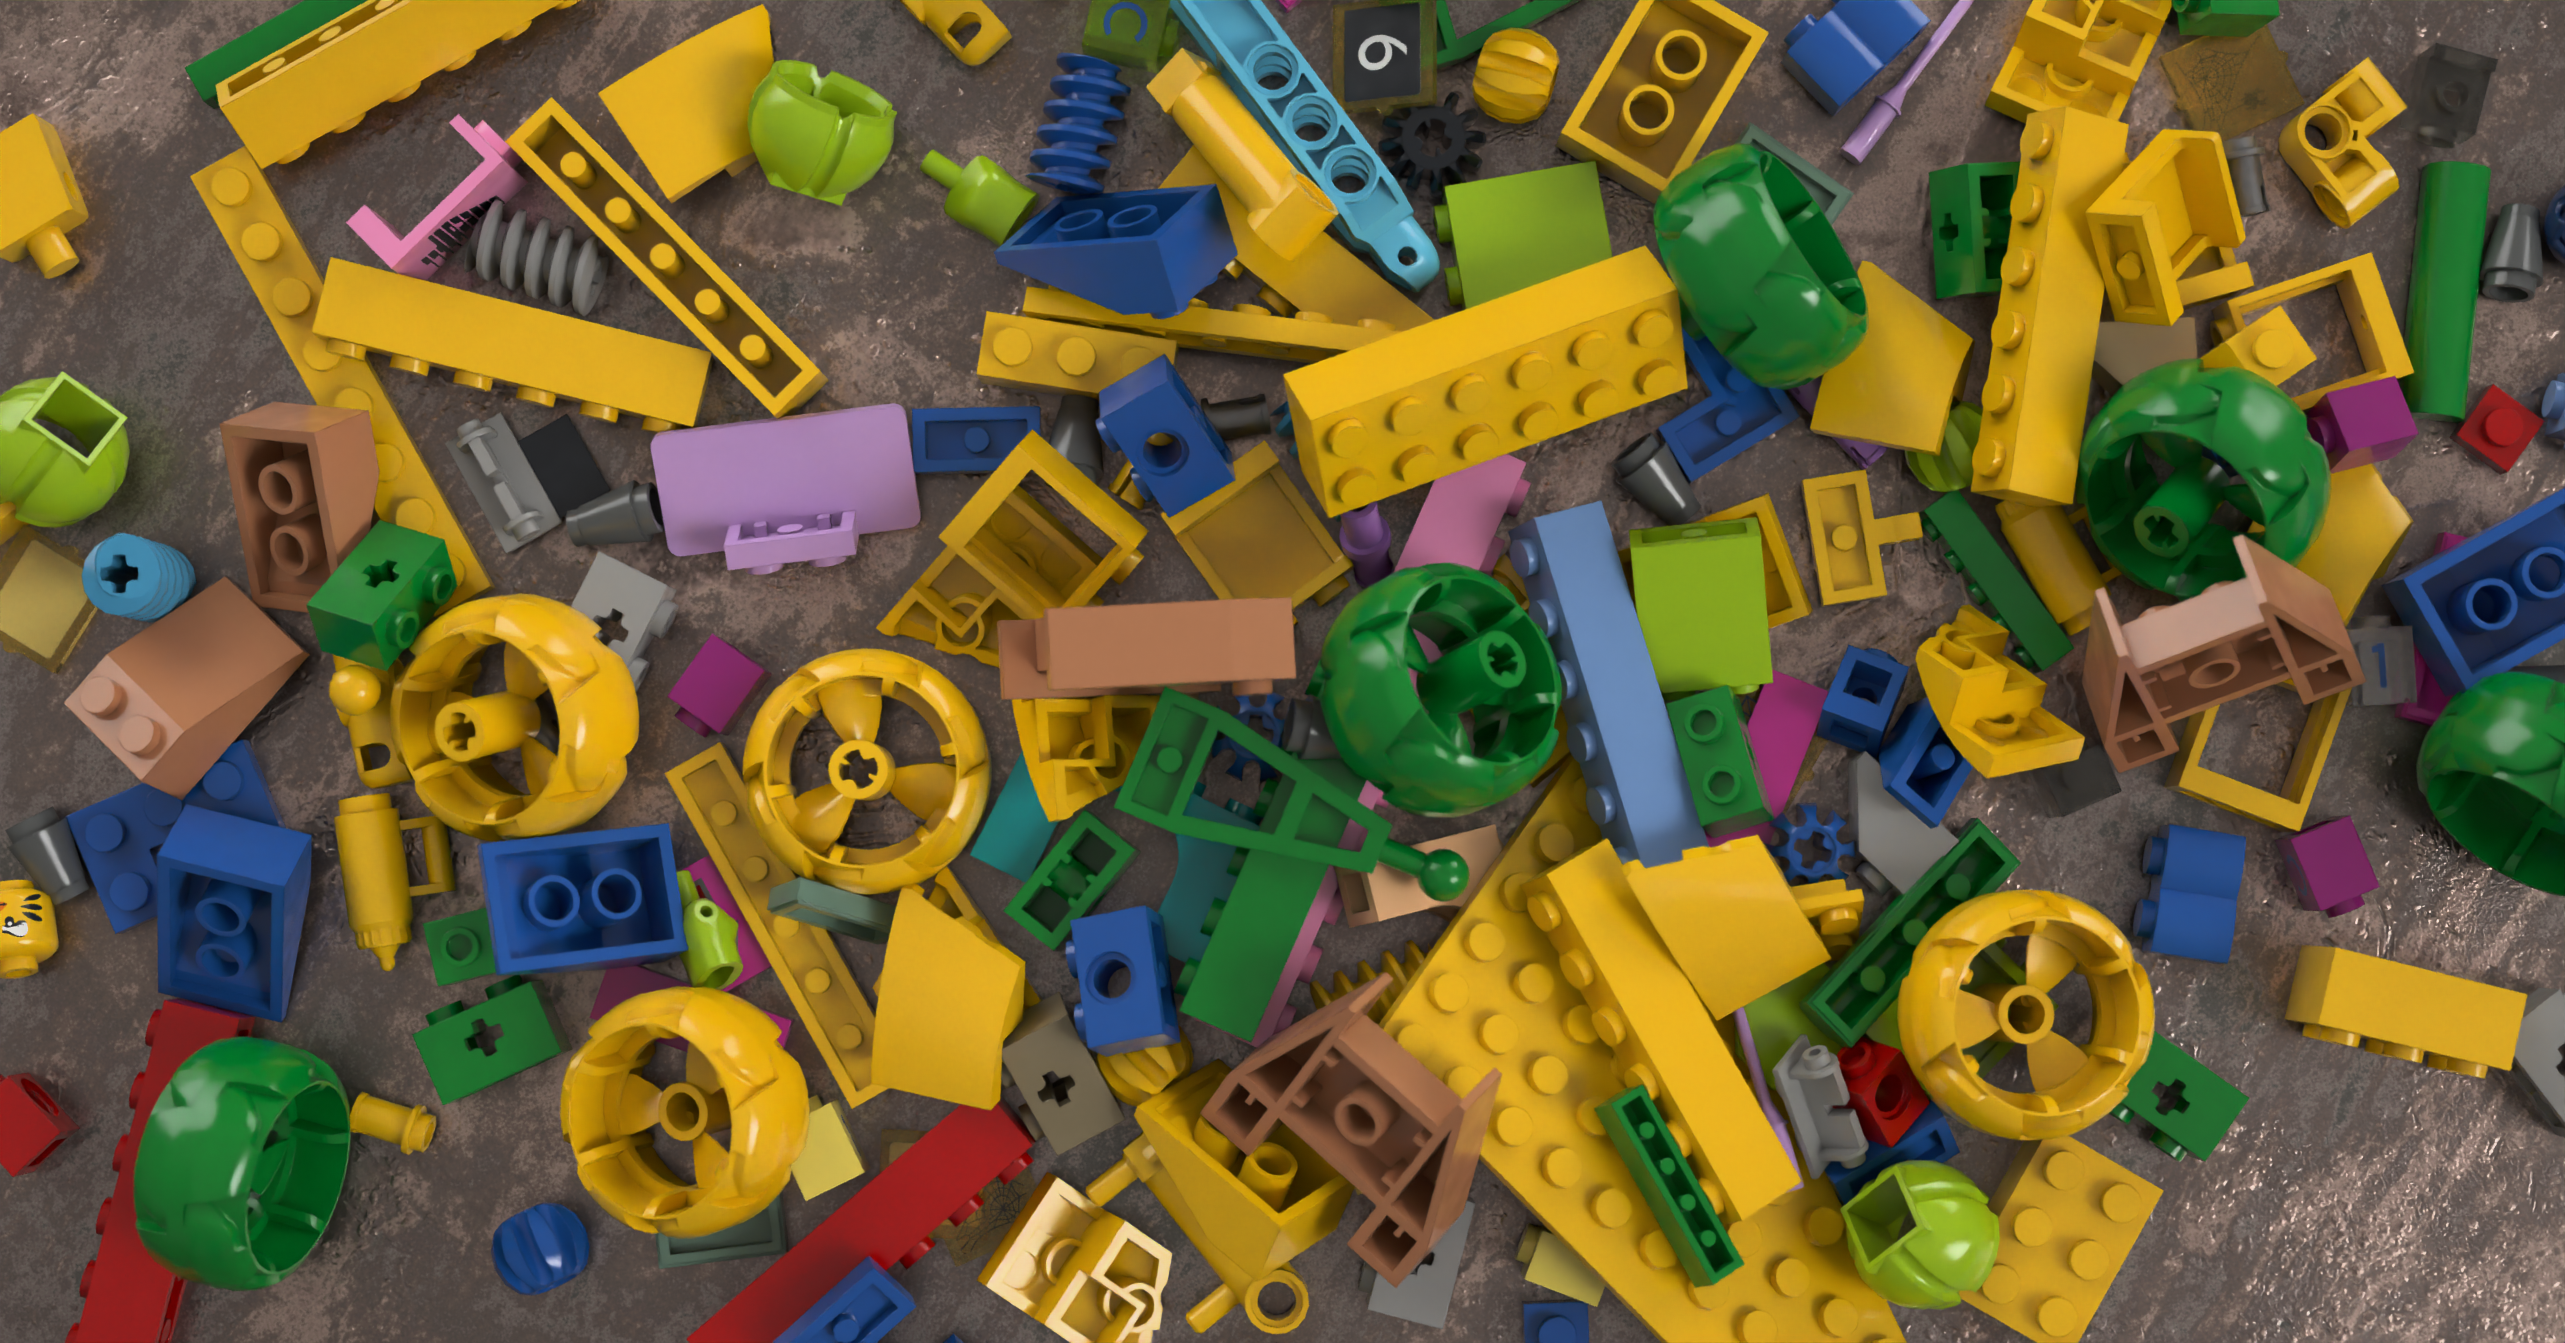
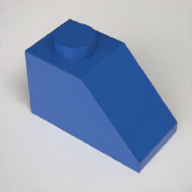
M1928 697L1906 706L1878 752L1883 788L1930 829L1939 825L1973 768L1956 749L1943 730Z

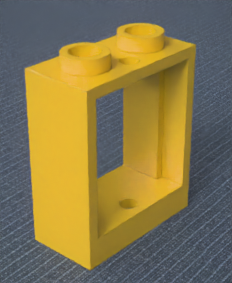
M2372 252L2227 300L2212 309L2215 320L2210 322V332L2216 347L2246 327L2242 316L2336 285L2367 373L2291 398L2303 412L2310 410L2325 393L2396 376V379L2399 380L2414 373Z
M1032 429L938 538L1034 620L1044 617V609L1101 606L1104 600L1096 592L1110 577L1120 585L1144 558V555L1136 547L1149 530ZM1031 470L1116 542V545L1068 599L983 526Z
M2292 678L2275 684L2298 693ZM2352 688L2313 702L2279 796L2198 766L2220 705L2190 715L2179 744L2180 751L2176 752L2164 788L2280 832H2299Z

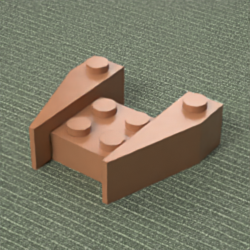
M2240 535L2234 537L2233 541L2247 575L2244 579L2236 582L2224 581L2213 584L2206 588L2199 596L2173 606L2162 605L2144 611L2136 620L2125 624L2105 587L2096 590L2082 685L2103 746L2118 773L2179 752L2180 749L2171 727V722L2292 678L2304 705L2367 682L2330 589L2249 538Z
M1291 597L1044 609L1043 618L997 621L1001 700L1097 698L1103 695H1155L1161 697L1165 686L1199 700V695L1221 691V684H1232L1233 696H1256L1273 694L1272 682L1296 678Z
M1385 972L1267 1038L1226 1076L1200 1114L1248 1157L1283 1123L1286 1124L1377 1205L1347 1245L1391 1285L1397 1288L1434 1249L1464 1212L1502 1073L1494 1067L1463 1099L1456 1095L1367 1016V1013L1393 980Z

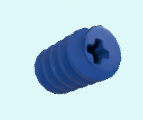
M1059 53L1056 59L1057 66L1067 75H1056L1051 78L1050 89L1062 99L1049 100L1044 103L1043 113L1055 124H1043L1038 127L1036 132L1037 138L1049 148L1035 149L1030 154V162L1043 173H1030L1025 175V177L1038 184L1069 193H1104L1105 186L1092 178L1090 172L1091 169H1110L1112 162L1096 150L1098 145L1117 144L1118 137L1103 127L1104 121L1124 120L1125 116L1123 111L1110 103V99L1112 96H1130L1132 89L1116 79L1117 73L1121 72V69L1112 63L1087 55Z

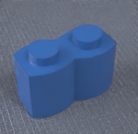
M1831 0L1835 6L1819 21L1810 13L1784 38L1783 41L1790 49L1785 53L1780 63L1834 116L1896 59L1925 30L1931 21L1911 0Z
M2167 824L2160 826L2158 837H2148L2143 855V873L2152 875L2151 890L2148 900L2140 899L2138 901L2133 924L2134 936L2142 938L2141 952L2213 964L2228 963L2235 929L2237 897L2244 868L2245 836Z

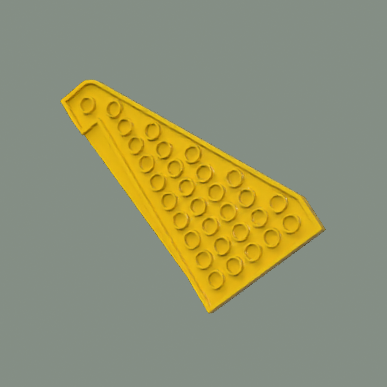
M1569 755L1378 1026L1461 1099L1494 1067L1502 1073L1478 1159L1661 1343H1907L1887 1300L1881 1298L1859 1276L1855 1260L1851 1258L1847 1246V1225L1840 1210L1842 1206L1824 1171L1818 1179L1811 1178L1803 1153L1797 1147L1795 1131L1784 1101L1777 1090H1770L1768 1088L1772 1102L1783 1119L1789 1122L1786 1124L1804 1187L1784 1193L1744 1221L1723 1224L1744 1265L1714 1285L1694 1287L1594 1110L1603 1102L1628 1088L1624 1079L1625 1069L1613 1048L1603 1042L1595 1031L1592 1023L1593 1013L1581 991L1572 986L1564 976L1559 963L1560 954L1548 933L1541 930L1531 918L1527 908L1528 898L1521 887V884L1579 849L1603 840L1599 825L1593 821L1587 809L1586 792L1588 789L1580 763L1572 755ZM1694 989L1758 1102L1749 1068L1735 1054V1029L1732 1013L1717 1021Z

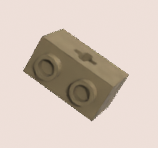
M1060 992L1023 1011V1021L1003 1041L1001 1082L1004 1087L1008 1089L1017 1084L1026 1100V1103L1019 1106L1018 1109L1034 1140L1037 1141L1046 1136L1057 1156L1126 1120L1119 1099L1113 1096L1097 1067V1058L1093 1051L1088 1048L1087 1042L1081 1041L1076 1029L1075 1019ZM1054 1070L1055 1074L1061 1079L1051 1083L1050 1079L1044 1074Z

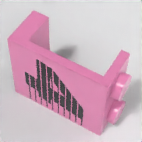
M459 114L449 122L485 160L406 237L366 205L346 222L398 274L427 281L471 238L478 220L485 214L495 199L502 201L504 206L528 183L514 169L523 159L484 120L475 128Z

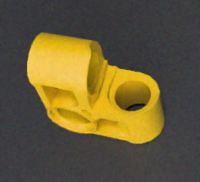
M2369 57L2322 92L2323 96L2290 120L2282 129L2278 140L2279 151L2284 161L2290 165L2312 193L2315 202L2326 217L2343 229L2350 228L2399 188V180L2394 169L2382 154L2371 146L2366 138L2408 106ZM2307 124L2317 126L2323 131L2327 143L2325 150L2316 149L2308 143L2305 137V127Z

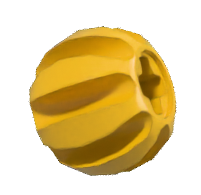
M1507 28L1494 32L1485 41L1475 69L1472 83L1475 102L1487 115L1504 123L1522 124L1538 119L1546 111L1555 86L1560 64L1557 50L1546 37L1530 29Z
M1180 1026L1181 1043L1143 1048L1144 1050L1124 1054L1119 1053L1108 1057L1098 1053L1096 1059L1097 1067L1113 1096L1127 1105L1137 1107L1188 1076L1194 1058L1191 1042Z

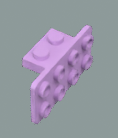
M891 403L785 416L778 419L768 418L662 431L653 437L650 445L667 546L669 551L676 556L725 551L728 570L745 568V572L751 575L772 573L780 570L784 563L808 561L809 565L814 567H827L844 562L849 555H856L859 534L913 528L919 523L921 518L905 409L899 404Z

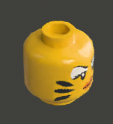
M1 881L0 978L15 979L31 976L39 971L38 963L52 957L59 946L54 905L49 895L44 891L35 889L32 881Z

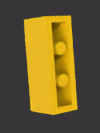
M986 311L976 375L982 384L1059 396L1083 395L1099 401V391L1163 354H1166L1176 369L1179 349L1177 340Z

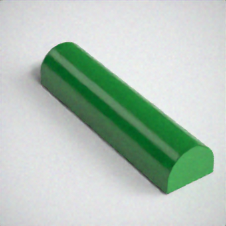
M2441 161L2432 162L2422 167L2404 345L2414 373L2401 378L2399 382L2412 418L2451 423L2465 421L2491 169L2484 165L2469 162Z
M1970 818L1954 835L1959 842L1944 857L1942 855L1904 895L1899 894L1799 1002V1006L1806 1017L1835 1043L1851 1048L1898 998L1903 978L1909 975L1915 949L1925 934L1939 919L1958 905L1972 898L1987 893H1994L2021 864L1979 818Z

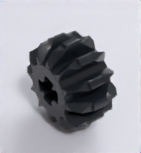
M1424 89L1422 92L1421 109H1418L1410 98L1403 96L1398 101V108L1404 119L1386 115L1382 121V128L1395 137L1379 141L1378 153L1384 156H1399L1391 161L1387 169L1394 178L1399 177L1407 170L1411 173L1405 187V191L1411 195L1416 193L1421 179L1429 180L1431 198H1440L1443 189L1442 178L1446 177L1451 185L1466 183L1465 176L1459 167L1478 172L1481 168L1483 160L1470 150L1484 146L1486 134L1480 131H1465L1477 121L1478 112L1475 108H1471L1456 116L1454 111L1457 108L1459 95L1454 92H1450L1445 99L1444 106L1439 107L1435 106L1433 89ZM1429 131L1439 132L1443 135L1441 146L1447 151L1442 154L1440 149L1437 148L1435 156L1425 155L1421 152L1423 141L1417 136L1422 133L1425 139H1427Z

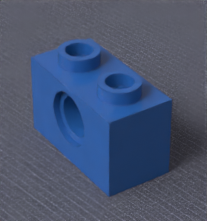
M1166 354L1099 391L1100 418L1096 419V426L1102 439L1113 453L1121 450L1124 452L1133 465V468L1130 469V474L1142 497L1147 502L1156 499L1169 518L1235 481L1232 452ZM1161 432L1170 433L1176 437L1173 442L1163 446L1153 445L1147 441L1150 436Z
M1143 905L1070 920L1073 939L1066 942V959L1072 977L1079 980L1082 1003L1075 1005L1074 1018L1081 1041L1087 1042L1089 1049L1106 1057L1119 1053L1124 1054L1144 1050L1143 1048L1181 1043L1163 916ZM1128 967L1131 973L1129 988L1121 996L1111 998L1108 992V983L1111 976L1117 970Z

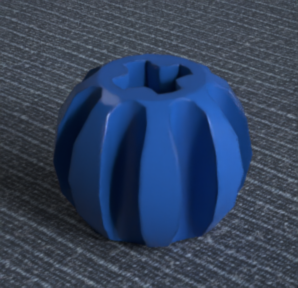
M1273 692V694L1267 695V700L1262 707L1256 708L1250 704L1249 696H1233L1241 708L1239 713L1233 715V717L1246 726H1249L1250 718L1262 719L1263 729L1274 734L1271 743L1281 749L1283 744L1281 736L1285 719L1279 720L1275 718L1273 711L1285 697ZM1226 736L1224 739L1214 741L1210 750L1212 758L1227 750L1236 753L1237 758L1234 764L1226 770V774L1242 782L1243 769L1246 764L1254 762L1259 765L1261 770L1260 783L1265 782L1267 778H1278L1268 763L1253 753L1247 752V749Z
M1796 803L1797 823L1795 825L1791 824L1782 812L1771 822L1769 826L1776 828L1775 831L1779 835V842L1775 846L1764 843L1771 855L1780 861V868L1788 884L1795 876L1799 879L1800 885L1818 883L1821 876L1825 877L1827 881L1846 880L1849 877L1848 874L1839 869L1837 859L1841 855L1856 859L1855 839L1842 844L1837 840V831L1846 825L1847 822L1834 810L1828 814L1822 824H1819L1816 817V803ZM1811 835H1814L1813 847L1822 851L1819 861H1807L1803 867L1801 866L1802 854L1794 850V844L1796 840H1808Z
M542 1203L521 1211L500 1224L493 1234L491 1255L494 1269L507 1287L518 1294L534 1296L552 1290L577 1277L587 1265L590 1245L586 1228L574 1212L561 1204Z

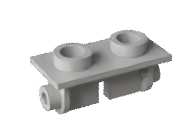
M501 412L482 423L478 418L466 422L456 429L459 436L445 443L506 554L563 523Z
M1801 1034L1772 1071L1775 1077L1777 1092L1784 1101L1795 1131L1797 1147L1803 1153L1811 1178L1818 1179L1831 1161H1840L1844 1168H1855L1863 1164L1866 1160L1865 1152L1869 1144L1863 1134L1855 1109H1833L1832 1105H1846L1850 1099L1837 1056L1829 1053L1824 1045L1811 1047L1807 1035Z

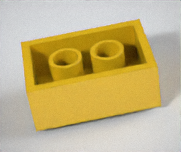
M1639 0L1562 129L1556 147L1581 162L1596 160L1598 172L1651 203L1656 204L1659 194L1677 174L1691 166L1769 32L1714 0Z
M2301 945L2285 1019L2304 1024L2303 1037L2358 1048L2360 1038L2367 1039L2365 1052L2421 1064L2423 1055L2428 1054L2426 1067L2485 1079L2488 1068L2511 1070L2528 994L2337 947Z
M2070 1136L2051 1140H2024L1987 1206L1992 1213L1997 1215L1999 1221L2000 1240L1994 1265L1990 1274L1976 1292L1971 1290L1959 1291L1961 1299L2037 1343H2079L2164 1190Z

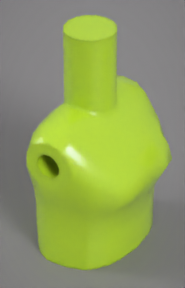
M932 149L920 166V171L950 190L944 204L945 214L966 228L983 235L998 247L1024 226L1039 200L1040 195L1017 181L1005 169L984 155L976 156L963 169Z
M678 871L676 873L684 917L683 927L689 948L688 951L681 953L679 957L693 988L705 986L722 990L732 984L743 970V963L736 946L738 923L712 900L699 897L690 871Z

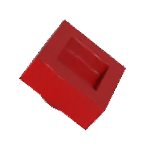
M2492 384L2485 387L2466 413L2465 421L2458 424L2449 438L2501 475L2509 472L2545 421Z

